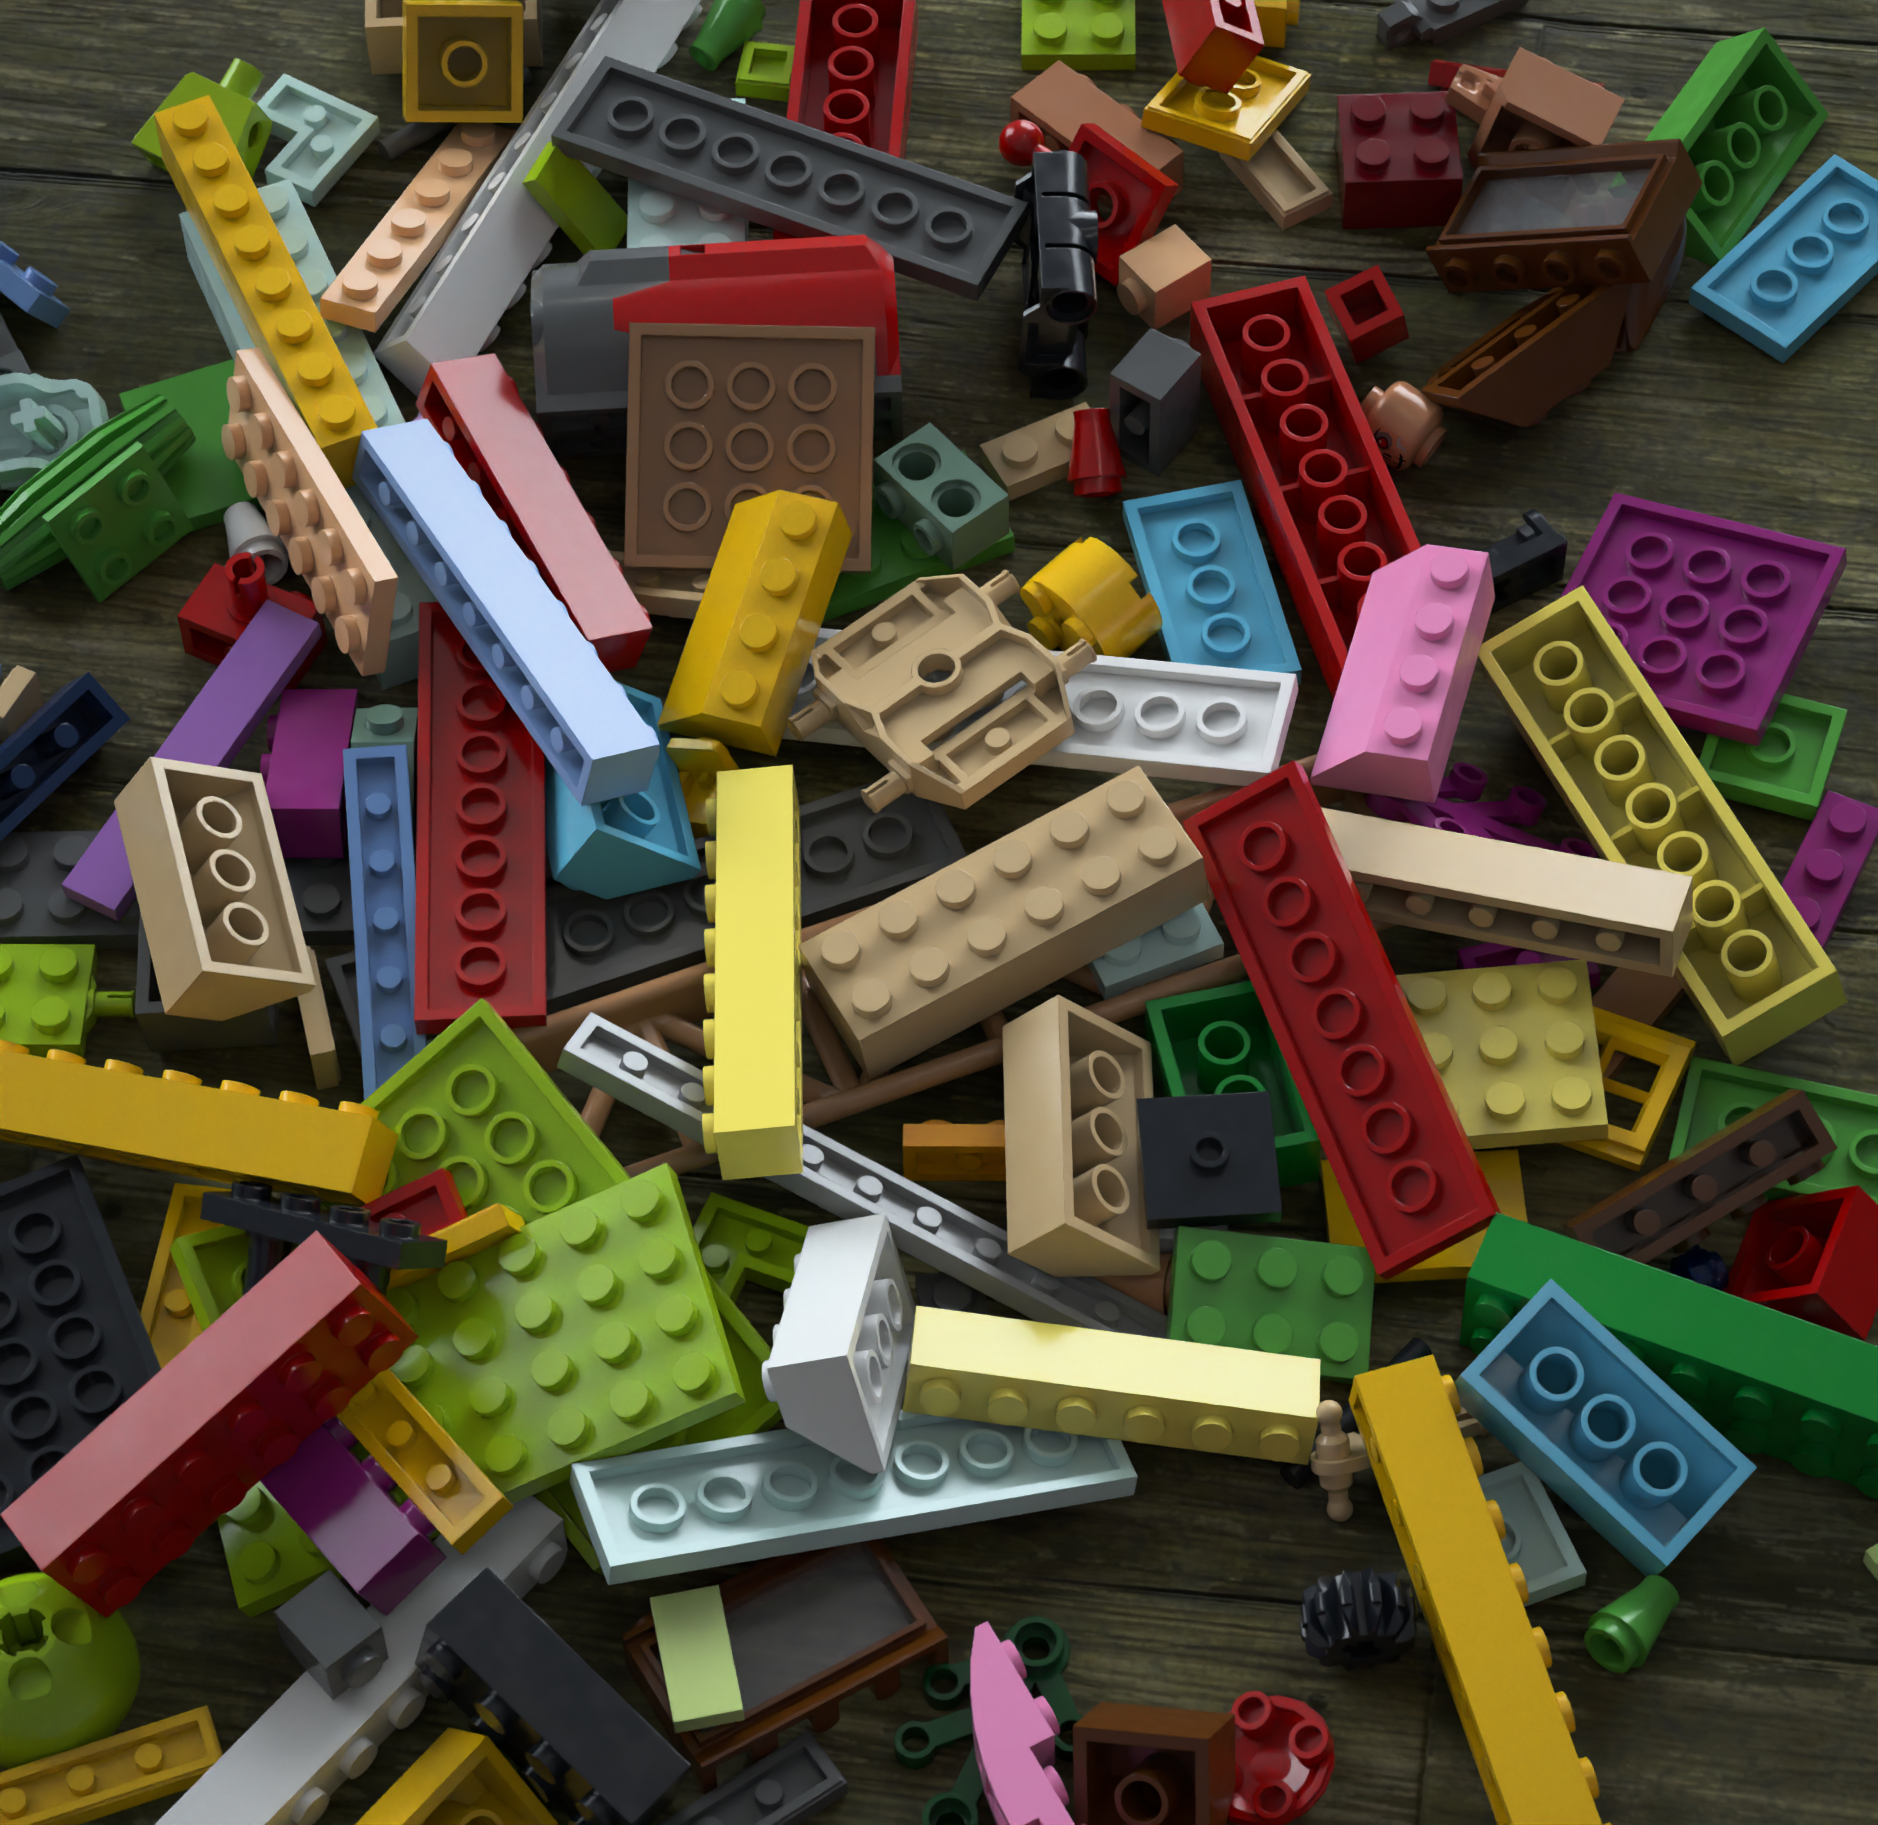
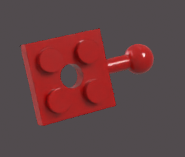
M1013 121L1006 125L1000 133L998 142L1000 153L1012 165L1020 167L1032 165L1033 152H1052L1045 146V139L1041 129L1031 121ZM1084 123L1080 125L1068 151L1082 155L1087 161L1091 210L1097 211L1098 255L1097 262L1094 264L1095 272L1117 287L1119 284V256L1154 236L1179 185L1095 123ZM1103 189L1108 191L1113 201V211L1107 220L1100 216L1097 205L1098 196Z

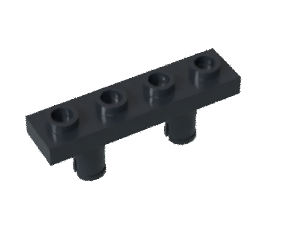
M233 1181L231 1191L203 1192L200 1219L245 1230L244 1234L250 1237L245 1286L242 1288V1295H245L291 1253L292 1242L302 1244L316 1230L380 1289L385 1297L387 1296L391 1268L405 1270L443 1268L445 1266L448 1240L420 1234L422 1224L417 1221L401 1218H381L380 1223L370 1221L371 1210L333 1205L329 1211L321 1209L322 1198L301 1193H282L281 1198L272 1196V1185L254 1181Z

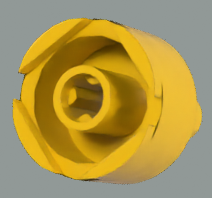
M1082 537L1078 538L1031 577L1019 592L1022 600L1034 617L1027 623V628L1030 634L1047 650H1053L1058 646L1061 650L1066 651L1082 638L1086 640V644L1089 643L1092 646L1096 655L1129 658L1162 628V617L1151 593L1149 592L1140 599L1131 586L1130 582L1138 576L1132 567L1111 547L1093 537L1087 538L1084 542Z

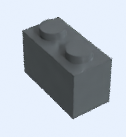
M1152 327L1110 373L1109 411L1110 422L1121 457L1159 477L1199 431L1201 353L1193 350L1186 342L1170 338Z

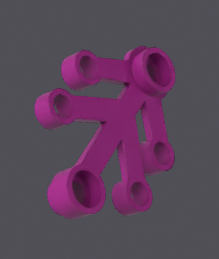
M1458 762L1453 765L1449 776L1442 778L1435 803L1367 793L1365 798L1367 806L1374 813L1392 821H1410L1412 824L1585 857L1597 858L1598 856L1595 848L1581 839L1569 837L1563 839L1561 844L1555 845L1504 824L1537 825L1547 804L1545 797L1534 789L1515 786L1512 788L1507 801L1476 802L1481 798L1488 782V776L1483 770L1469 763ZM1458 798L1470 803H1452L1445 799Z

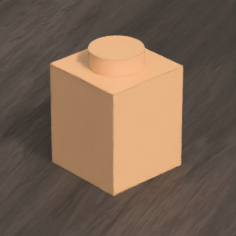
M1174 224L1119 256L1118 297L1130 314H1138L1150 327L1157 330L1191 310V302L1210 298L1212 259Z

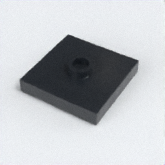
M1269 1091L1140 1098L1136 1100V1118L1147 1230L1177 1228L1178 1226L1201 1227L1281 1222L1282 1205Z

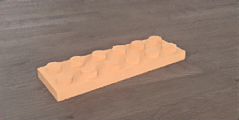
M260 348L237 350L234 375L228 378L226 385L230 412L228 424H224L221 431L224 452L229 460L236 461L244 475L248 494L252 498L257 497L266 512V519L271 533L274 536H280L286 546L294 572L297 575L302 574L311 589L315 608L320 614H326L335 630L336 641L341 652L350 655L361 676L383 673L386 669L398 576Z

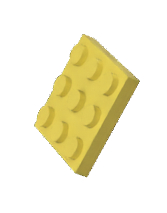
M1568 960L1396 975L1472 1149L1608 1138V1118L1587 961Z

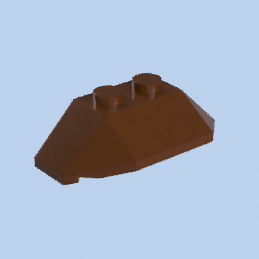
M1633 283L1553 288L1516 311L1434 371L1427 385L1421 389L1422 394L1431 402L1487 420L1515 425L1519 428L1531 427L1542 422L1548 416L1550 409L1566 397L1585 390L1590 385L1591 379L1611 364Z

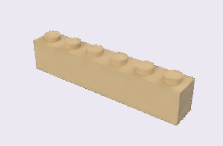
M1321 807L1368 915L1372 920L1673 977L1693 922V876Z

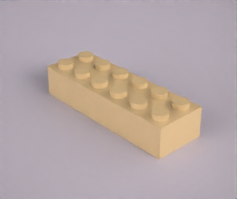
M1138 765L799 944L798 948L810 988L864 1073L871 1080L1100 958L1107 952L1128 943L1210 899L1204 859Z

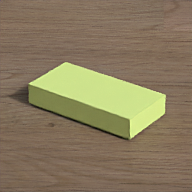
M719 1585L650 1597L651 1611L675 1733L743 1721L744 1710Z

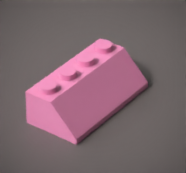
M1426 544L1372 573L1310 776L1312 785L1429 803L1436 802L1495 599L1488 552Z

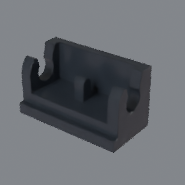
M1535 509L1522 514L1526 524L1516 528L1515 534L1480 550L1481 552L1489 553L1495 599L1490 615L1563 579L1568 541L1561 533L1558 534L1543 515Z

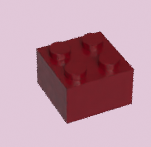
M1448 91L1337 95L1334 145L1342 229L1446 226L1461 199L1463 184L1456 111L1454 107L1444 101Z

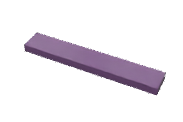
M267 599L154 757L228 768L321 638L320 624ZM115 810L61 886L66 897L119 921L137 895Z

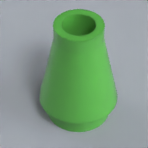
M714 0L696 40L688 49L690 56L707 70H716L723 60L745 44V41H749L763 29L762 20L767 14L763 3L760 0Z
M1651 1574L1638 1586L1594 1613L1589 1619L1588 1630L1584 1635L1585 1646L1590 1655L1601 1666L1616 1673H1624L1630 1668L1642 1666L1670 1613L1679 1604L1678 1592L1668 1580L1659 1575Z

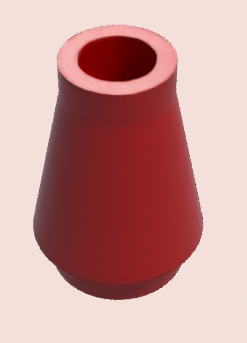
M1090 408L1074 411V430L1067 483L1073 484L1074 497L1097 498L1123 493L1122 479L1127 478V474L1110 422L1109 408Z

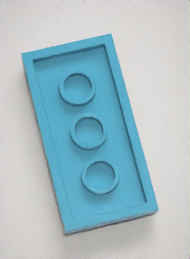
M1834 154L1691 287L1689 304L1781 363H1784L1878 274V180Z
M1241 480L1123 501V520L1146 595L1149 592L1151 593L1161 613L1162 628L1158 631L1166 661L1296 674L1297 684L1300 685L1302 669Z

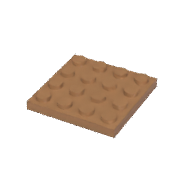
M629 322L625 570L712 571L735 504L777 490H784L838 502L853 534L839 574L871 575L875 327Z

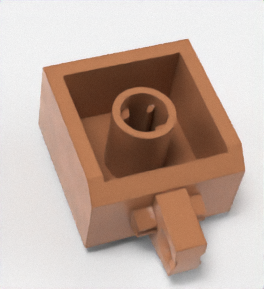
M1519 47L1503 78L1462 64L1450 85L1444 101L1480 124V128L1467 153L1476 171L1478 153L1603 144L1625 99L1596 83H1592L1552 63L1544 57H1539ZM1570 175L1554 176L1555 185L1548 198L1543 201L1532 198L1525 189L1521 179L1504 180L1508 188L1565 216L1578 193V189Z

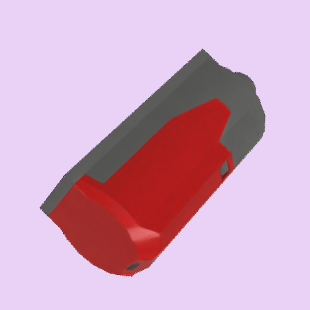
M865 234L590 250L575 263L543 264L539 270L532 271L530 310L535 370L536 413L545 441L555 458L627 454L629 322L875 327L873 440L903 438L902 380L893 257L884 248Z

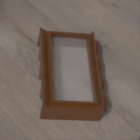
M1681 139L1478 153L1476 171L1435 246H1427L1425 251L1448 293L1651 282L1703 182Z
M882 1539L759 1559L754 1562L750 1569L727 1581L717 1579L701 1587L719 1585L744 1710L743 1721L675 1733L652 1613L639 1619L629 1632L622 1635L627 1669L678 1753L691 1764L689 1771L704 1795L718 1787L715 1768L718 1765L745 1751L748 1752L755 1764L779 1748L777 1734L807 1718L816 1732L820 1733L829 1730L840 1719L839 1701L869 1686L877 1700L889 1698L900 1688V1669L926 1655L931 1666L941 1662L949 1663L948 1636L938 1627Z

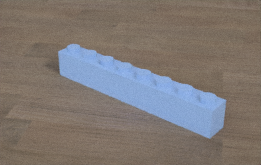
M428 419L361 431L352 479L580 806L647 791L660 751V743L655 731L642 720L628 700L623 686L615 682L598 658L595 647L584 639L569 618L565 605L554 597L540 577L534 562L526 558L511 537L507 524L503 520H499L484 499L479 485L469 478L456 460L451 446L441 439Z

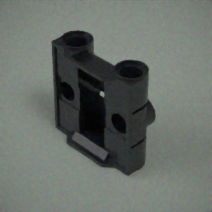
M1067 150L1033 152L1031 172L1015 181L1014 198L1028 202V220L1014 241L1015 244L1023 248L1024 312L1018 370L1028 376L1030 398L1064 400L1080 395L1088 385L1085 340H1087L1089 319L1095 315L1098 308L1094 265L1097 262L1098 216L1096 210H1091L1087 161L1082 155Z

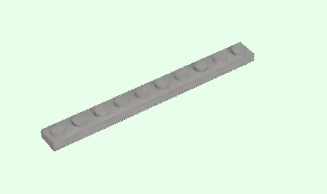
M590 1012L563 1048L557 1068L704 1146L702 1115L714 1113V1106H707L705 1102L703 1071ZM804 1124L803 1173L764 1177L844 1220L886 1213L897 1248L1036 1322L1166 1339L1167 1316L1092 1276L1054 1277L1009 1255L1007 1231Z

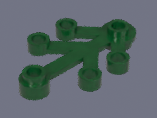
M1041 1616L1027 1617L1014 1624L1006 1632L1003 1641L1009 1639L1018 1650L1027 1672V1677L1022 1680L1030 1694H1032L1036 1687L1039 1695L1047 1700L1057 1718L1060 1734L1055 1736V1755L1065 1762L1072 1763L1073 1745H1067L1059 1738L1064 1732L1073 1731V1725L1083 1718V1716L1079 1715L1062 1676L1070 1662V1641L1065 1631L1052 1620ZM1038 1647L1044 1649L1048 1656L1041 1660L1027 1659L1023 1654L1030 1648ZM971 1659L954 1665L947 1662L937 1663L926 1671L923 1677V1692L929 1706L939 1711H949L962 1703L965 1697V1690L970 1688ZM944 1679L952 1681L957 1686L952 1692L946 1694L938 1693L932 1688L935 1682ZM971 1707L925 1723L914 1720L902 1724L894 1736L895 1756L898 1762L909 1769H922L932 1763L937 1750L973 1738ZM910 1738H921L928 1743L927 1747L920 1752H910L903 1747V1744ZM973 1746L952 1791L939 1793L926 1803L922 1812V1825H943L949 1822L957 1823L958 1825H979L977 1806L984 1793L976 1760L975 1746Z

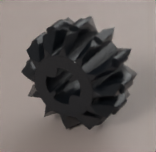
M1370 1567L1361 1572H1350L1344 1569L1341 1575L1335 1577L1324 1575L1318 1578L1317 1585H1312L1302 1591L1301 1618L1299 1619L1301 1639L1305 1641L1307 1655L1319 1659L1321 1665L1327 1667L1343 1665L1345 1670L1348 1671L1356 1666H1367L1373 1669L1376 1663L1382 1661L1393 1663L1399 1660L1400 1653H1406L1415 1647L1416 1620H1418L1416 1599L1412 1597L1410 1584L1399 1580L1397 1573L1386 1571L1377 1574Z

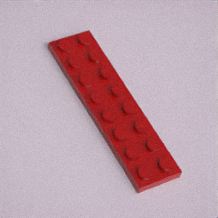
M420 602L414 999L416 1034H441L481 998L491 1004L510 1029L547 1026L546 755L439 602Z
M1293 760L1184 820L1182 823L1189 838L1203 856L1207 881L1377 1274L1388 1280L1488 1228L1496 1212L1501 1213L1304 768Z

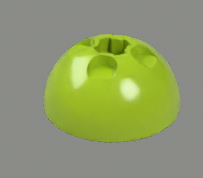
M43 1572L18 1574L0 1580V1767L8 1769L110 1737L127 1716L137 1694L140 1681L141 1666L137 1642L122 1613L117 1609L108 1618H105Z

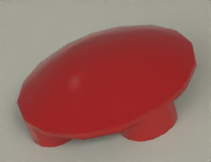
M1259 1691L1244 1693L1235 1700L1231 1711L1228 1712V1714H1235L1236 1784L1227 1819L1232 1823L1240 1825H1285L1307 1813L1326 1792L1335 1768L1334 1739L1324 1718L1303 1701L1280 1695L1267 1697Z

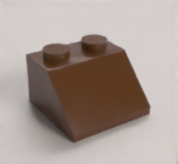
M1100 1702L1073 1725L1074 1824L1226 1825L1236 1784L1235 1714Z

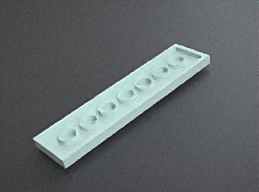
M900 1410L885 1472L870 1474L787 1428L574 1463L571 1466L570 1485L607 1584L613 1585L1134 1495L1138 1476L1121 1440L933 1416Z

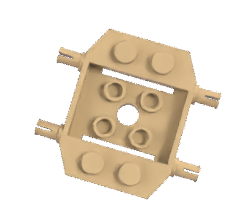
M1003 570L1001 574L980 588L964 574L919 577L811 651L814 676L817 688L813 690L815 701L792 717L787 718L786 723L791 733L802 742L807 736L826 723H833L837 720L890 771V773L867 789L861 791L865 804L869 809L872 808V812L876 814L902 794H909L911 792L916 797L966 810L1075 733L1065 685L1069 683V678L1089 664L1097 661V656L1089 643L1086 644V640L1081 638L1076 644L1055 657L1031 634L1013 628L997 607L1012 595L1020 592V586L1012 573L1009 574L1008 570ZM935 670L953 672L948 679L942 682L932 683L923 680L929 673ZM1021 680L1028 684L934 751L926 747L932 742L948 738L956 725L982 707H990L997 704L1003 698L1004 692Z

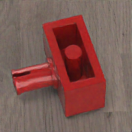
M249 552L238 553L232 556L227 561L225 567L214 563L177 615L185 653L217 666L224 660L267 599L318 622L322 632L321 638L284 689H296L328 643L323 614L317 611L313 600L301 592H287L267 584L263 560L257 555L252 562V553Z

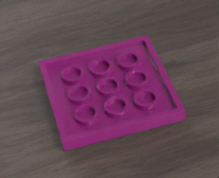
M1615 492L1561 597L1582 585L1584 586L1675 725L1759 746L1847 565L1846 548Z

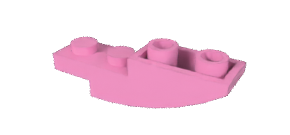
M988 1621L975 1627L971 1653V1718L979 1773L996 1825H1075L1064 1807L1069 1804L1067 1791L1060 1776L1052 1767L1055 1765V1736L1060 1734L1057 1718L1047 1700L1043 1696L1033 1699L1022 1679L1027 1677V1672L1014 1644L1009 1639L1000 1643Z

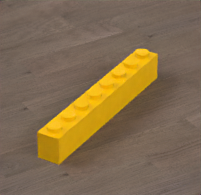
M210 95L154 113L163 162L254 346L259 347L343 487L346 489L355 486L356 483L352 479L361 431L378 427Z
M0 1039L1 1142L71 1155L78 1154V1156L227 1184H232L233 1181L239 1180L261 1182L272 1185V1192L308 1194L320 1197L324 1202L361 1207L382 1196L398 1134L377 1120L379 1112L371 1107L349 1101H341L338 1110L318 1107L320 1102L317 1099L293 1091H281L279 1099L260 1096L261 1091L259 1089L231 1080H223L220 1089L201 1086V1079L175 1070H164L162 1078L143 1075L144 1070L142 1068L113 1059H107L104 1068L86 1065L87 1060L85 1058L57 1049H49L46 1058L29 1055L30 1050L28 1048Z
M1433 1354L1355 1375L1349 1404L1497 1825H1602L1593 1800L1599 1797V1786L1594 1768L1588 1757L1578 1758L1570 1733L1575 1732L1576 1726L1572 1707L1563 1691L1554 1692L1546 1669L1552 1666L1550 1647L1540 1626L1531 1628L1523 1605L1529 1602L1526 1580L1517 1562L1508 1564L1500 1542L1506 1538L1503 1516L1494 1499L1485 1500L1478 1477L1483 1476L1480 1452L1473 1437L1463 1438L1455 1415L1460 1414L1461 1406L1452 1377L1449 1374L1440 1375Z

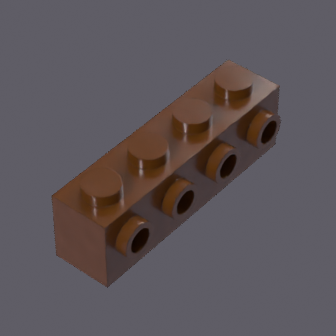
M1789 1089L1562 1224L1569 1238L1652 1267L1649 1261L1668 1249L1672 1248L1675 1254H1679L1710 1236L1707 1226L1725 1215L1730 1214L1732 1219L1736 1220L1759 1208L1768 1201L1764 1192L1787 1179L1790 1186H1793L1816 1174L1825 1167L1821 1158L1838 1148L1803 1090Z

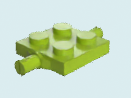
M0 944V1039L28 1048L30 1050L29 1055L46 1058L49 1049H57L84 1058L87 1035L98 1017H136V992L134 990L98 991L95 982L98 967L95 944Z

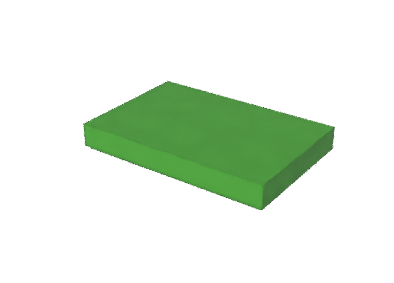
M233 359L119 393L123 411L159 393L176 408L193 431V435L196 437L195 442L163 477L194 527L190 532L224 522L223 518L226 510L238 502H250L259 511L263 510L257 497L252 498L248 494L243 473L235 460L227 458L222 445V427L224 424H228L230 404L226 385L228 378L234 375L235 364Z

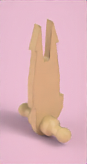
M1325 1400L1316 1408V1416L1320 1422L1321 1433L1315 1439L1316 1450L1310 1456L1311 1470L1314 1474L1319 1475L1320 1486L1328 1491L1329 1502L1326 1508L1328 1516L1336 1522H1344L1353 1513V1505L1349 1500L1348 1489L1354 1483L1353 1472L1371 1468L1372 1466L1361 1435L1355 1432L1346 1434L1341 1430L1340 1420L1343 1415L1341 1406L1336 1401ZM1461 1407L1460 1414L1455 1415L1463 1438L1474 1437L1479 1434L1485 1436L1490 1433L1463 1407Z

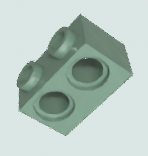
M928 423L874 459L875 488H873V496L880 510L887 517L900 520L913 533L917 544L925 553L931 556L936 554L953 571L1009 534V495L933 424Z

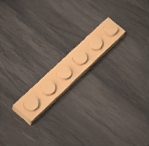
M458 122L321 296V317L376 333L447 240L516 133V130L494 125L493 123Z

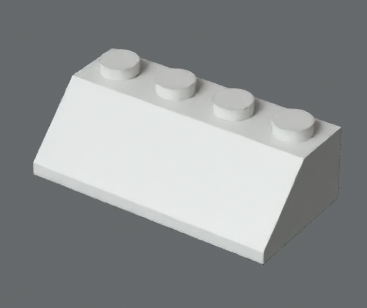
M882 1213L809 1226L800 1254H796L794 1258L795 1275L791 1288L784 1291V1311L780 1324L774 1325L773 1348L770 1358L762 1364V1381L765 1394L770 1402H778L785 1426L870 1474L885 1472L904 1397L908 1352L916 1310L887 1215Z

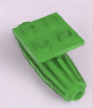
M157 393L93 428L21 485L1 506L0 586L8 591L62 560L69 558L93 597L101 603L194 529L163 477L192 446L196 437L182 415L164 396Z

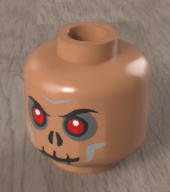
M1405 381L1393 383L1386 391L1375 386L1361 403V408L1382 457L1394 469L1406 470L1413 464L1421 469L1438 449L1448 432V429L1442 426L1445 415L1443 408L1439 404L1431 402L1422 392Z

